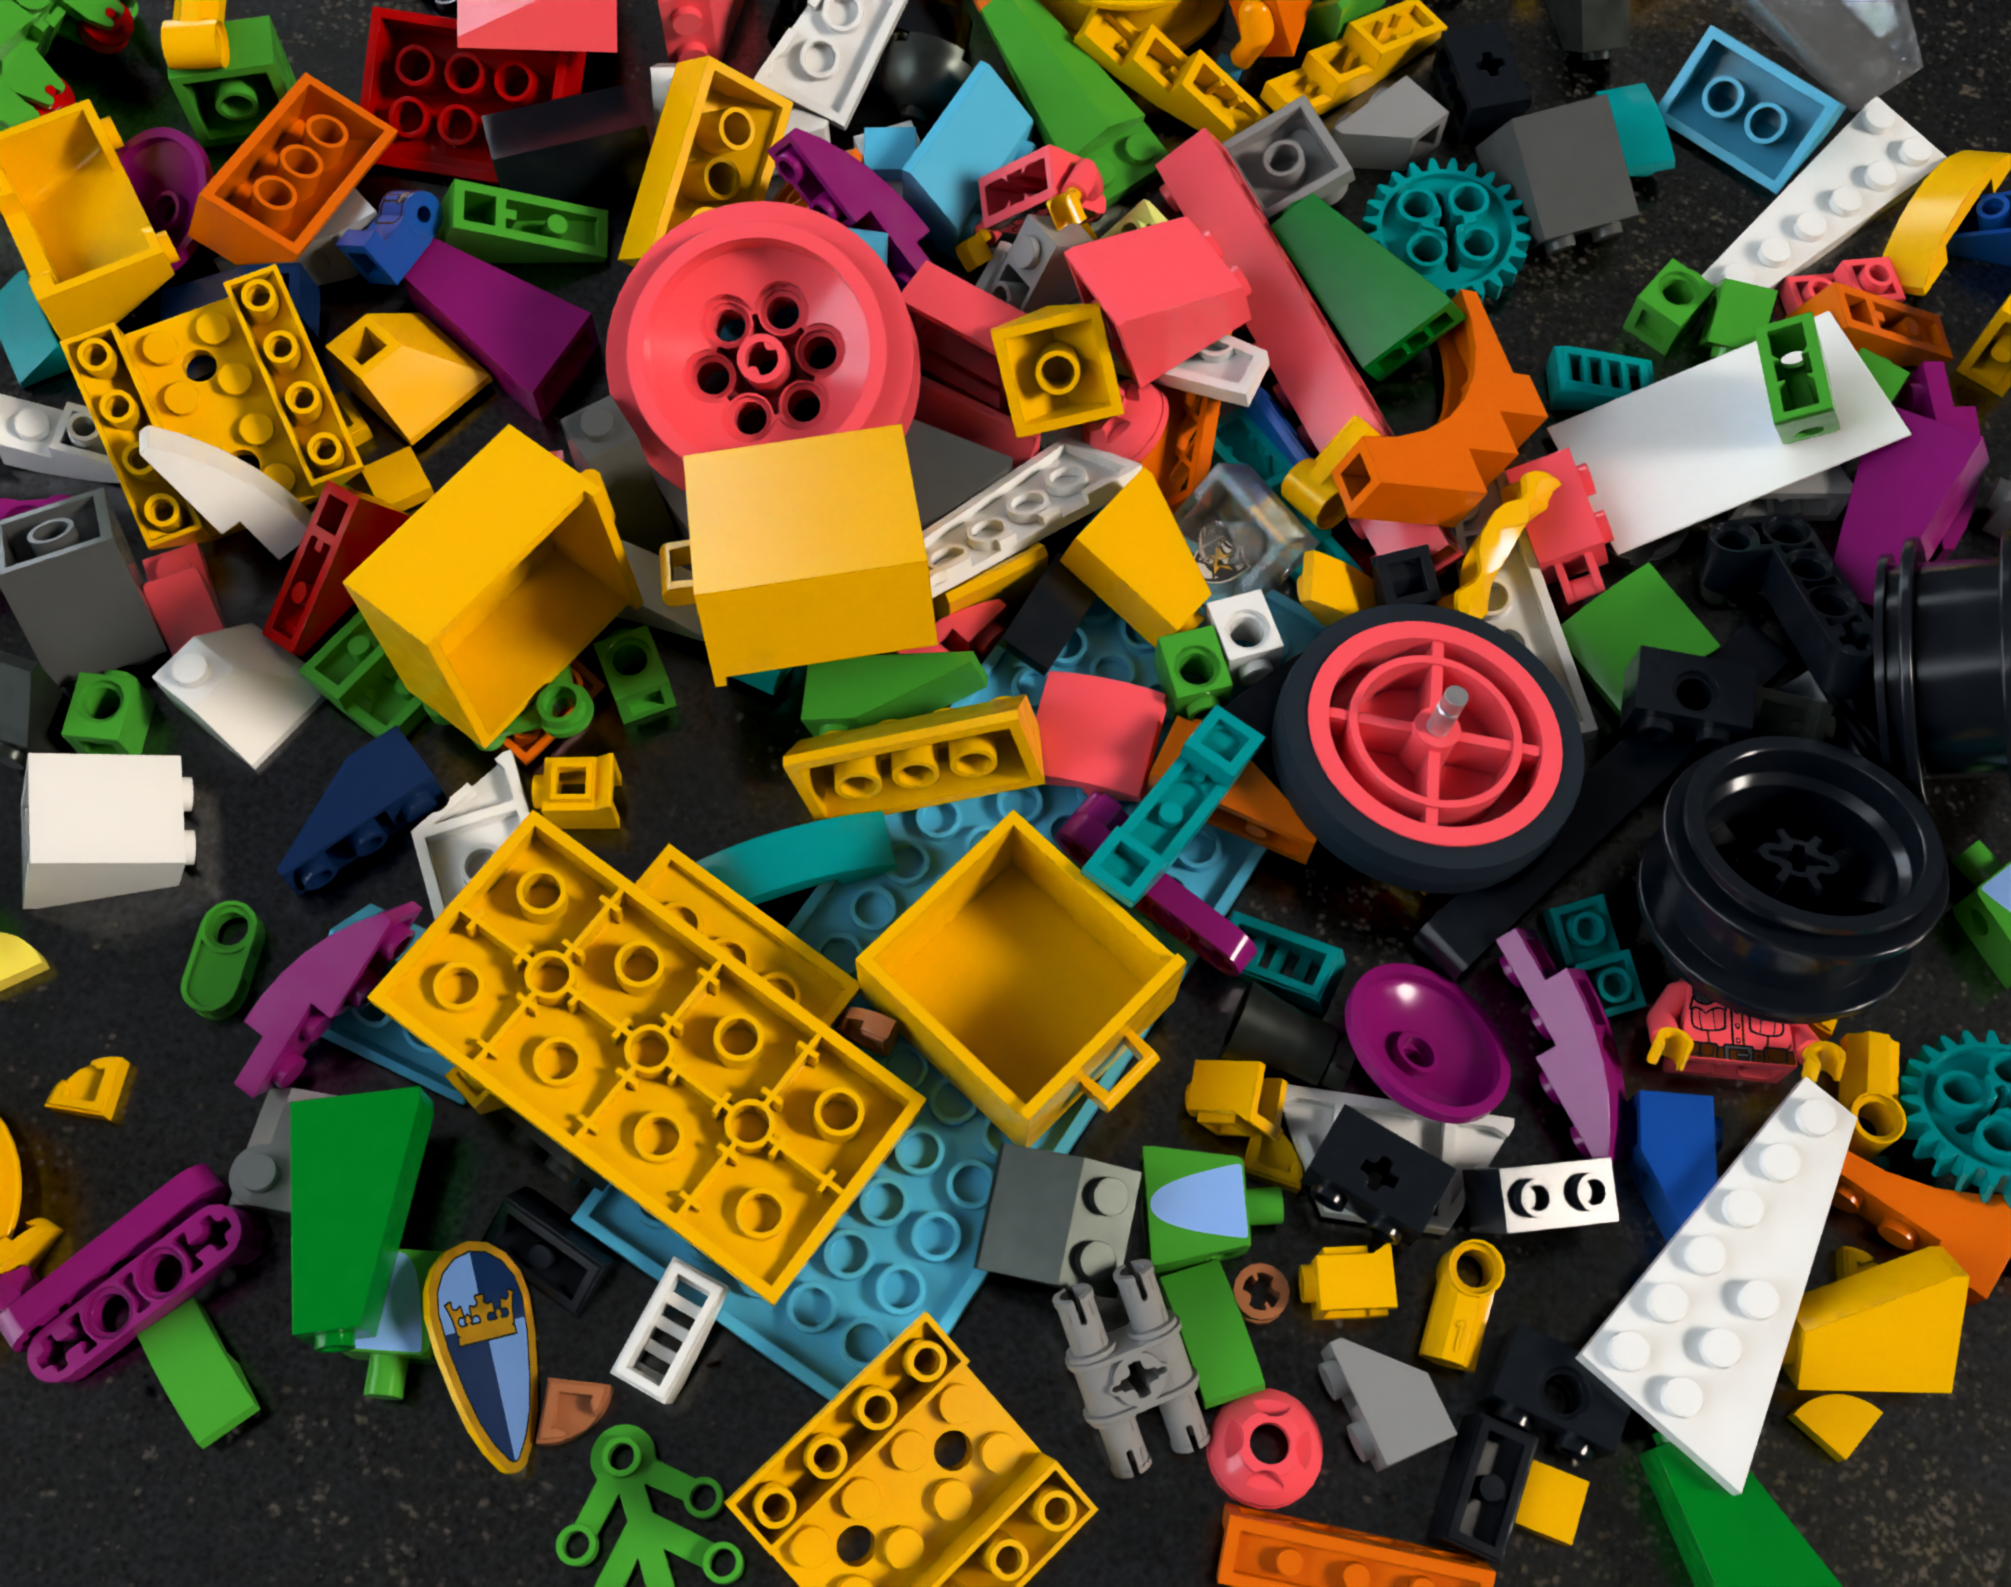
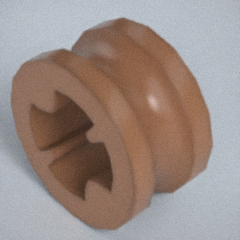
M1250 1264L1241 1270L1231 1286L1242 1318L1247 1323L1255 1325L1268 1324L1278 1318L1288 1304L1290 1295L1288 1281L1281 1271L1269 1264ZM1258 1278L1269 1282L1268 1294L1276 1298L1275 1305L1271 1308L1269 1303L1265 1302L1261 1310L1251 1307L1249 1305L1251 1294L1243 1290L1244 1283L1249 1281L1251 1286H1254Z

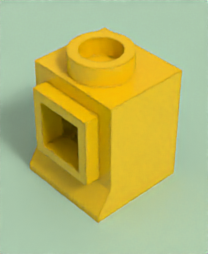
M614 753L598 757H545L544 775H534L532 780V802L534 809H541L544 818L559 829H619L620 817L613 802L614 786L622 785V775ZM585 784V794H561V785Z
M1195 1060L1192 1081L1188 1084L1185 1092L1186 1110L1190 1116L1197 1117L1198 1123L1216 1135L1255 1137V1132L1261 1131L1274 1141H1278L1288 1082L1283 1078L1263 1079L1266 1065L1260 1061Z
M1386 1243L1374 1253H1368L1367 1246L1323 1247L1310 1264L1299 1265L1298 1287L1300 1300L1302 1303L1311 1304L1312 1320L1387 1318L1389 1316L1388 1309H1396L1398 1307L1391 1243Z

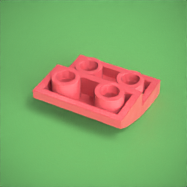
M1049 671L1036 715L1040 728L1045 784L1043 785L1082 788L1087 796L1095 791L1100 794L1106 793L1119 801L1142 802L1169 702L1168 696L1165 693L1114 679L1070 672Z

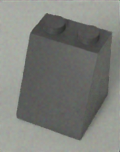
M1607 94L1512 118L1475 147L1477 157L1485 173L1487 174L1491 171L1496 173L1492 186L1498 188L1502 185L1510 184L1512 187L1507 201L1522 199L1523 201L1518 216H1525L1530 219L1525 234L1530 235L1531 240L1526 252L1544 247L1546 255L1559 253L1575 247V239L1591 235L1593 242L1603 241L1622 234V225L1640 215Z
M104 487L0 520V589L42 668L60 688L76 685L79 672L103 674L105 670L109 669L115 670L127 665L139 666L148 663L156 655L168 652L164 636L143 593V578Z

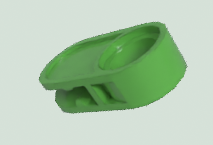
M224 901L216 904L205 914L200 924L182 977L181 993L183 1000L197 1014L206 1019L222 1020L232 1016L242 1007L247 997L266 934L263 921L247 904L239 901ZM234 918L247 920L248 932L239 943L234 945L219 943L218 934L223 924Z

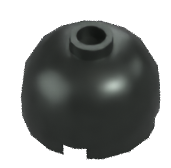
M898 32L893 33L881 59L879 71L881 89L888 103L897 112L901 113L900 120L902 122L912 120L914 127L917 129H927L929 124H935L979 62L975 60L972 68L963 61L965 50L939 37L921 32H910L907 41H898Z

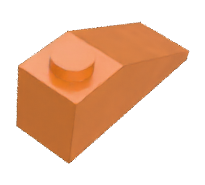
M1835 281L1785 316V318H1790L1811 311L1813 316H1817L1830 311L1857 353L1861 347H1864L1879 356L1889 359L1899 367L1920 366L1922 361H1944V364L1953 359L1940 315Z
M1177 715L1149 774L1145 797L1179 757L1184 743L1203 720L1193 719L1190 721ZM1252 760L1206 822L1304 865L1307 864L1317 840L1297 816L1288 799Z

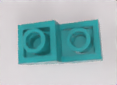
M1646 83L1597 91L1596 96L1608 95L1629 177H1647L1658 171L1674 169L1675 156L1669 134L1657 103Z
M1603 894L1541 911L1562 970L1565 968L1585 970L1601 1001L1607 1018L1647 1006L1630 949L1620 950Z

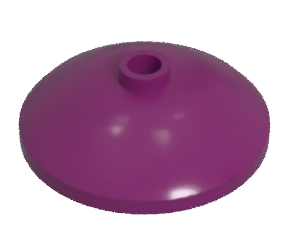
M156 127L135 135L124 144V147L119 148L116 153L155 233L166 230L180 258V261L171 264L175 272L189 261L201 245V243L189 237L188 232L198 194L214 175L206 152L195 139L173 128Z
M1389 963L1374 967L1366 972L1352 987L1345 1004V1025L1348 1038L1361 1067L1374 1084L1389 1098L1420 1116L1452 1124L1470 1123L1482 1119L1502 1102L1508 1091L1511 1077L1510 1060L1505 1043L1489 1015L1461 987L1434 971L1405 963Z

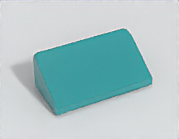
M26 269L18 272L0 290V340L22 389L71 369L59 343L61 341L32 292L28 283L30 275Z

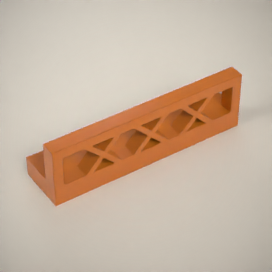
M1152 383L1159 387L1167 396L1169 417L1158 443L1138 463L1142 464V467H1145L1153 474L1175 517L1205 502L1221 400L1199 395L1196 399L1198 394ZM1195 431H1196V435L1194 436V438L1192 439V441H1191L1190 444H1189L1190 439L1192 438V436L1194 435V433H1195ZM1188 478L1187 489L1181 492V487Z
M1228 1502L1224 1504L1221 1522L1225 1531L1216 1576L1219 1584L1233 1587H1494L1496 1571L1485 1560L1465 1553Z

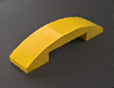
M1974 150L1959 151L1942 161L1923 181L1899 218L1882 256L1890 258L1904 294L1925 296L1948 263L1947 243L1979 196L1997 191L2011 170V153Z

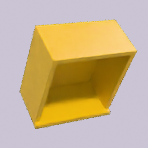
M510 424L498 433L343 581L344 586L407 690L484 749L517 718L540 692L627 605L637 610L644 603L614 523L616 515L601 474L595 469H586L581 473L577 472Z
M902 424L683 456L689 539L668 542L660 547L662 600L671 607L696 604L715 688L727 686L726 677L938 645L928 559ZM691 564L693 580L675 581L674 567Z
M1014 809L855 958L858 984L861 987L860 996L878 1013L897 1020L898 1032L1015 1145L1029 1148L1083 1093L1101 1110L1109 1113L1160 1061L1158 1054L1140 1036L1175 1001L1187 962L1178 953L1174 955L1098 885L1082 875L1081 870ZM1129 1049L1139 1062L1108 1092L1095 1081Z

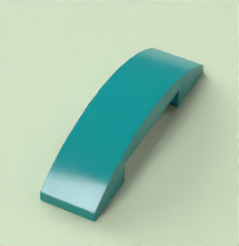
M1216 704L1184 743L1179 757L1121 827L1117 825L1082 867L1081 874L1129 908H1133L1159 881L1204 826L1265 740V736Z
M882 811L845 815L782 829L731 846L695 862L753 905L838 879L844 886L899 868L886 817Z

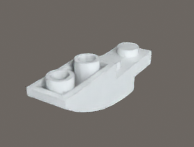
M0 393V456L3 464L74 479L120 483L87 406L67 401L64 410Z

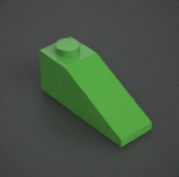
M455 178L440 203L443 211V221L438 231V240L486 263L605 262L607 259L608 210Z
M974 651L869 655L810 664L807 666L801 721L813 737H816L828 731H845L875 725L887 719L900 720L929 714L986 688L988 676Z

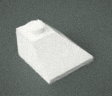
M252 622L193 636L152 678L177 709L256 770L327 698L299 673L298 670L305 663L294 654H291L262 635L263 630Z

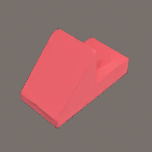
M197 542L142 560L148 582L142 584V590L172 656L193 636L227 628L204 553Z

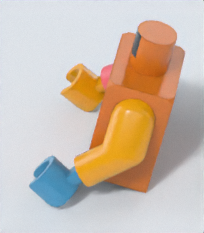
M1229 0L1241 39L1230 54L1222 51L1216 64L1238 83L1243 70L1250 68L1258 57H1294L1313 0Z

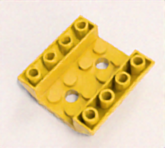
M277 264L223 282L228 294L227 298L125 335L112 322L59 341L150 551L189 545L194 542L215 541L247 528L241 522H238L224 534H221L139 454V431L147 425L187 435L218 447L235 457L242 455L256 457L260 463L259 470L283 486L304 506L318 502L327 480L343 485L365 469ZM205 355L216 360L217 368L210 379L199 382L188 378V364L195 357Z
M926 1311L921 1313L724 1502L799 1587H1023L1099 1510L1055 1459L1042 1453L968 1368L969 1359ZM948 1431H960L966 1442L964 1457L954 1466H940L934 1456L936 1441L942 1434ZM855 1525L866 1527L871 1538L868 1552L856 1561L842 1560L837 1553V1541L841 1533Z

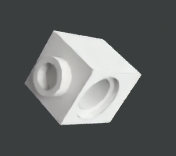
M1261 589L1207 603L1203 627L1214 626L1233 686L1238 684L1252 686L1280 666L1284 644ZM1246 640L1253 643L1255 646L1242 647L1237 645L1234 641Z

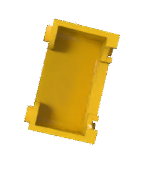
M90 99L0 131V212L31 276L28 283L61 341L112 322L117 325L175 275L171 264L180 261L167 231L163 230L155 233L115 150L125 145L111 117L107 116L99 119Z

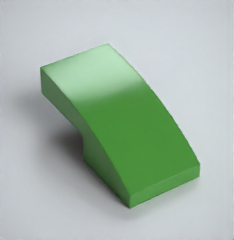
M1219 1258L1160 1277L1161 1292L1167 1307L1174 1311L1181 1320L1182 1328L1179 1333L1190 1365L1197 1368L1200 1378L1197 1391L1205 1410L1265 1390V1381L1251 1339Z
M194 1296L137 1334L143 1350L166 1394L190 1434L202 1449H205L261 1410L239 1363L226 1352L206 1308Z

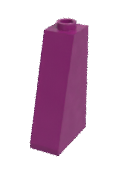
M433 238V241L403 278L413 306L491 374L492 379L533 418L543 422L600 344L592 313Z
M1895 406L1893 407L1911 432V436L1860 456L1833 559L1872 621L1875 576L1879 556L1884 553H1892L1896 563L1900 564L1905 539L1917 536L1922 541L1926 561L1929 562L1990 462L1983 436Z

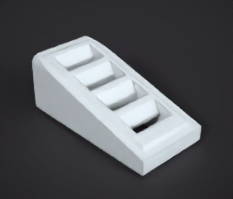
M673 1256L610 1373L663 1404H674L731 1287L677 1256ZM679 1280L708 1296L703 1307L674 1292ZM668 1304L695 1319L690 1330L663 1316ZM657 1328L683 1342L678 1353L652 1339ZM646 1351L671 1365L666 1375L641 1362Z

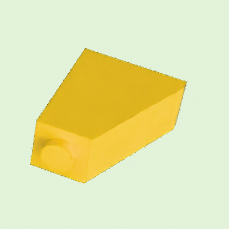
M1143 467L1078 534L1059 561L1156 648L1158 637L1196 629L1205 619L1197 610L1212 593L1153 474Z
M1929 1246L1803 1293L1781 1366L1797 1390L1952 1393L1970 1276L1943 1246Z

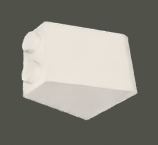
M28 753L21 798L22 909H40L179 886L185 865H194L196 856L195 831L184 830V812H191L193 807L192 777H182L181 756Z

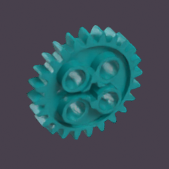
M1430 158L1427 170L1423 172L1414 162L1409 163L1406 178L1400 173L1393 171L1388 186L1379 183L1374 199L1368 200L1361 230L1443 291L1450 299L1460 289L1477 291L1482 303L1485 294L1497 300L1503 286L1511 287L1517 272L1522 270L1527 256L1526 251L1531 240V236L1525 234L1530 222L1529 217L1518 216L1523 205L1522 199L1507 201L1512 186L1510 184H1505L1498 188L1492 186L1496 174L1493 171L1487 173L1482 178L1475 176L1477 163L1474 162L1467 167L1465 172L1458 171L1456 158L1450 159L1447 169H1440L1436 160ZM1437 199H1439L1442 202V207L1444 211L1442 216V227H1438L1442 211L1441 206L1439 208V203ZM1447 243H1448V244H1451L1450 249H1449V252H1448V245H1447ZM1470 253H1476L1480 256H1474ZM1446 257L1448 258V262L1451 265V269L1453 272H1450L1448 270ZM1417 258H1424L1430 262H1423Z
M1968 1030L1962 1031L1957 1044L1947 1036L1942 1035L1939 1037L1935 1049L1925 1044L1921 1046L1916 1060L1909 1059L1900 1079L1898 1102L1905 1111L1907 1120L1905 1132L1901 1138L1918 1140L1912 1154L1915 1159L1933 1157L1936 1160L1931 1175L1939 1177L1951 1172L1957 1176L1955 1191L1960 1193L1970 1184L1979 1187L1981 1202L1988 1203L1993 1193L1997 1192L2003 1194L2007 1205L2011 1208V1041L2009 1045L2000 1044L1994 1030H1988L1983 1042H1978Z

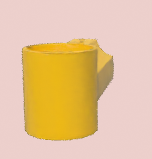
M227 0L174 1L172 20H164L161 26L162 50L170 69H220L228 67L230 48L224 25Z
M1356 414L1316 459L1307 458L1297 463L1285 476L1281 485L1283 498L1321 530L1333 528L1347 516V511L1331 471L1362 436H1381Z
M1873 1031L1847 1033L1840 1042V1047L1846 1053V1061L1839 1081L1838 1102L1857 1117L1848 1151L1867 1161L1877 1157L1896 1142L1905 1132L1907 1124L1905 1111L1898 1102L1900 1043L1892 1040L1889 1034ZM1858 1117L1868 1120L1875 1128L1877 1136L1867 1133L1860 1125Z
M1478 1239L1463 1241L1450 1248L1440 1257L1436 1265L1435 1277L1437 1284L1418 1356L1432 1363L1468 1373L1475 1372L1494 1293L1500 1287L1505 1277V1264L1502 1255L1492 1244ZM1461 1255L1470 1256L1481 1266L1483 1275L1482 1282L1478 1288L1466 1285L1459 1278L1457 1261Z

